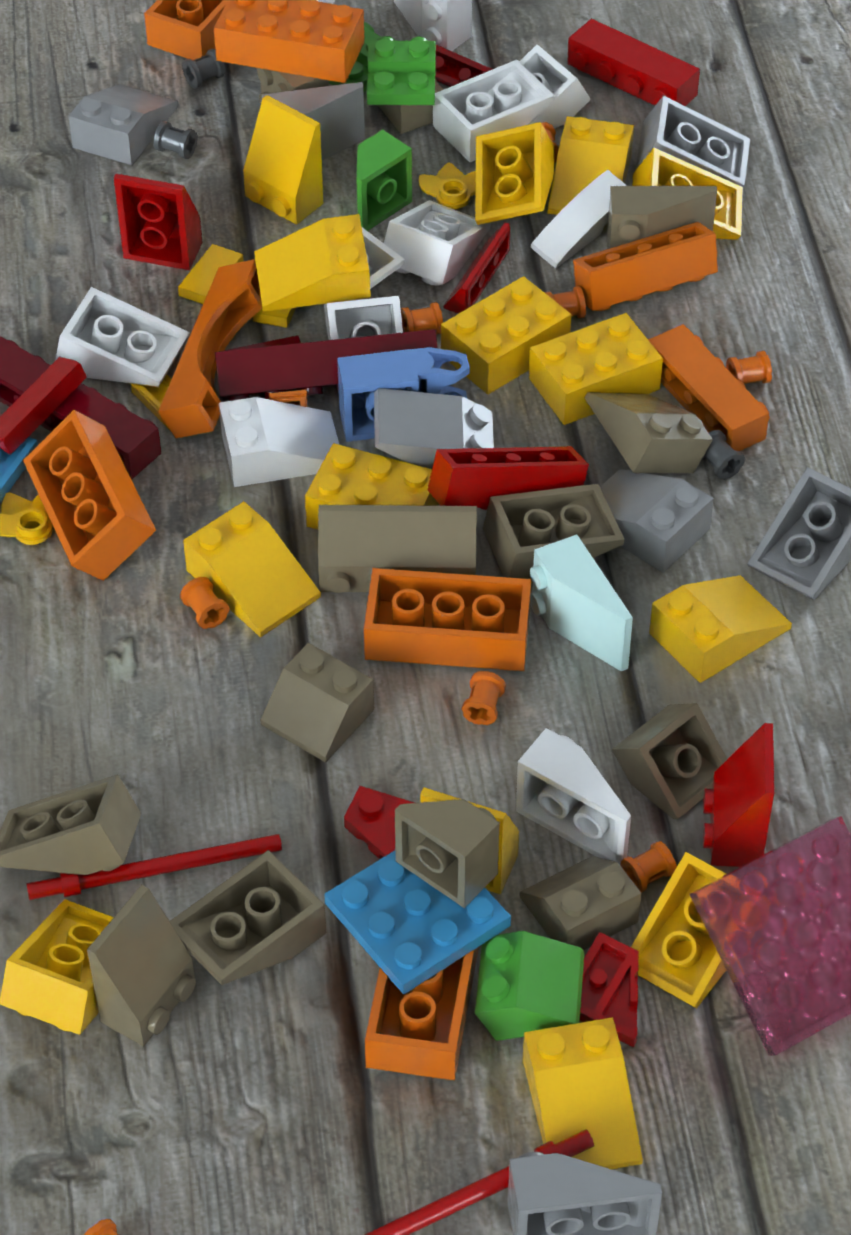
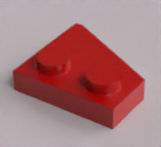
M359 786L344 816V827L357 839L363 840L368 845V849L377 858L381 859L395 851V809L400 804L414 802Z
M599 932L584 957L580 1021L588 1022L613 1017L619 1041L634 1048L637 1043L639 951Z

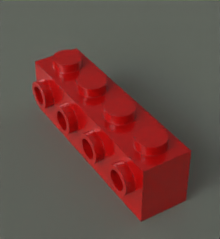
M592 18L568 38V65L654 106L663 95L684 106L698 95L700 68Z
M572 446L437 449L427 490L440 506H477V508L487 510L490 497L582 486L586 479L589 464Z

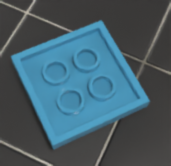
M395 851L324 894L327 907L403 995L511 926V915L486 888L463 908L397 863Z

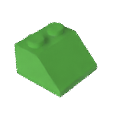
M383 129L360 143L357 150V210L360 215L361 226L367 231L412 202V148Z
M527 931L496 935L482 944L475 1015L496 1041L524 1037V1032L579 1023L585 952L581 947Z

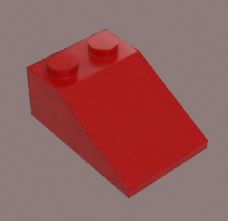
M115 174L114 186L123 258L190 271L203 241L200 215L185 186Z
M764 723L714 772L712 789L704 788L703 814H711V823H704L703 848L711 849V866L762 868L774 798L773 723Z

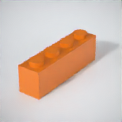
M695 222L574 259L575 287L580 286L582 288L585 304L592 311H605L614 304L624 301H637L643 295L656 291H669L675 285L688 281H700L705 276L718 272L716 233L700 222Z
M682 324L648 339L663 358L662 385L687 411L696 414L708 433L714 430L722 431L726 435V442L736 451L744 450L766 439L769 412L762 402H758L746 389L744 383L736 379L727 370L722 360L715 357L704 346L699 336L694 335Z

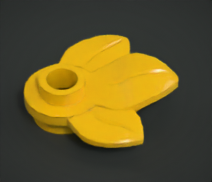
M448 162L439 170L436 176L419 175V187L424 193L435 197L438 204L457 210L466 206L470 202V197L475 195L476 171L464 175L456 166Z
M7 492L1 505L0 536L16 537L18 541L28 545H35L46 541L51 536L53 527L39 494L33 501Z

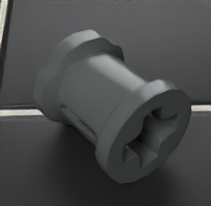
M212 48L207 51L206 55L193 61L191 59L184 60L182 62V70L189 85L192 88H197L207 79L223 77L225 65L224 62L216 61V52Z
M162 121L154 135V148L162 152L170 150L179 153L184 159H189L197 146L198 135L193 129L184 131L172 127L169 122Z
M711 431L709 434L713 441L702 459L709 461L714 467L715 475L719 479H729L739 472L745 463V457L742 452L734 450L726 442V435L722 431Z

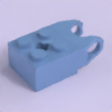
M427 347L337 358L339 411L346 442L375 438L374 392L378 388L455 395L467 398L465 390L450 386L470 374L467 354ZM454 361L458 362L461 368L452 371L441 369V366L445 362Z

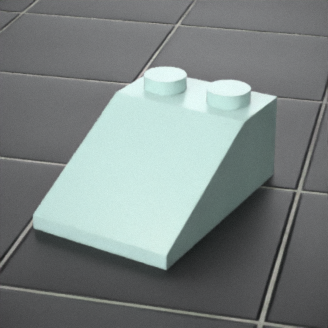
M576 534L534 549V564L530 568V576L533 582L530 605L535 615H541L549 629L619 671L628 669L633 617L579 536Z

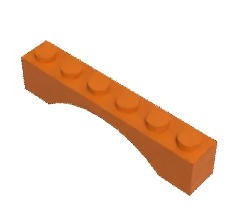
M255 259L222 266L216 272L158 411L163 423L168 426L176 439L212 432L215 429L220 416L219 403L221 402L214 388L216 372L215 352L224 351L235 334L262 309Z

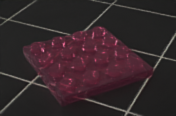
M842 816L830 819L690 893L693 903L768 1056L778 1055L851 1014V835Z

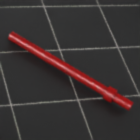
M275 834L122 864L114 870H101L89 875L60 873V877L26 883L29 900L64 894V898L81 895V890L262 855L268 850L271 853L282 851L280 835Z
M585 1129L556 1144L549 1141L534 1148V1152H541L543 1154L559 1153L573 1157L594 1147V1142L589 1131ZM509 1166L365 1235H410L508 1188Z

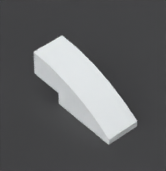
M607 169L557 214L532 242L531 248L555 269L601 235L604 225L608 223L610 186L627 185Z

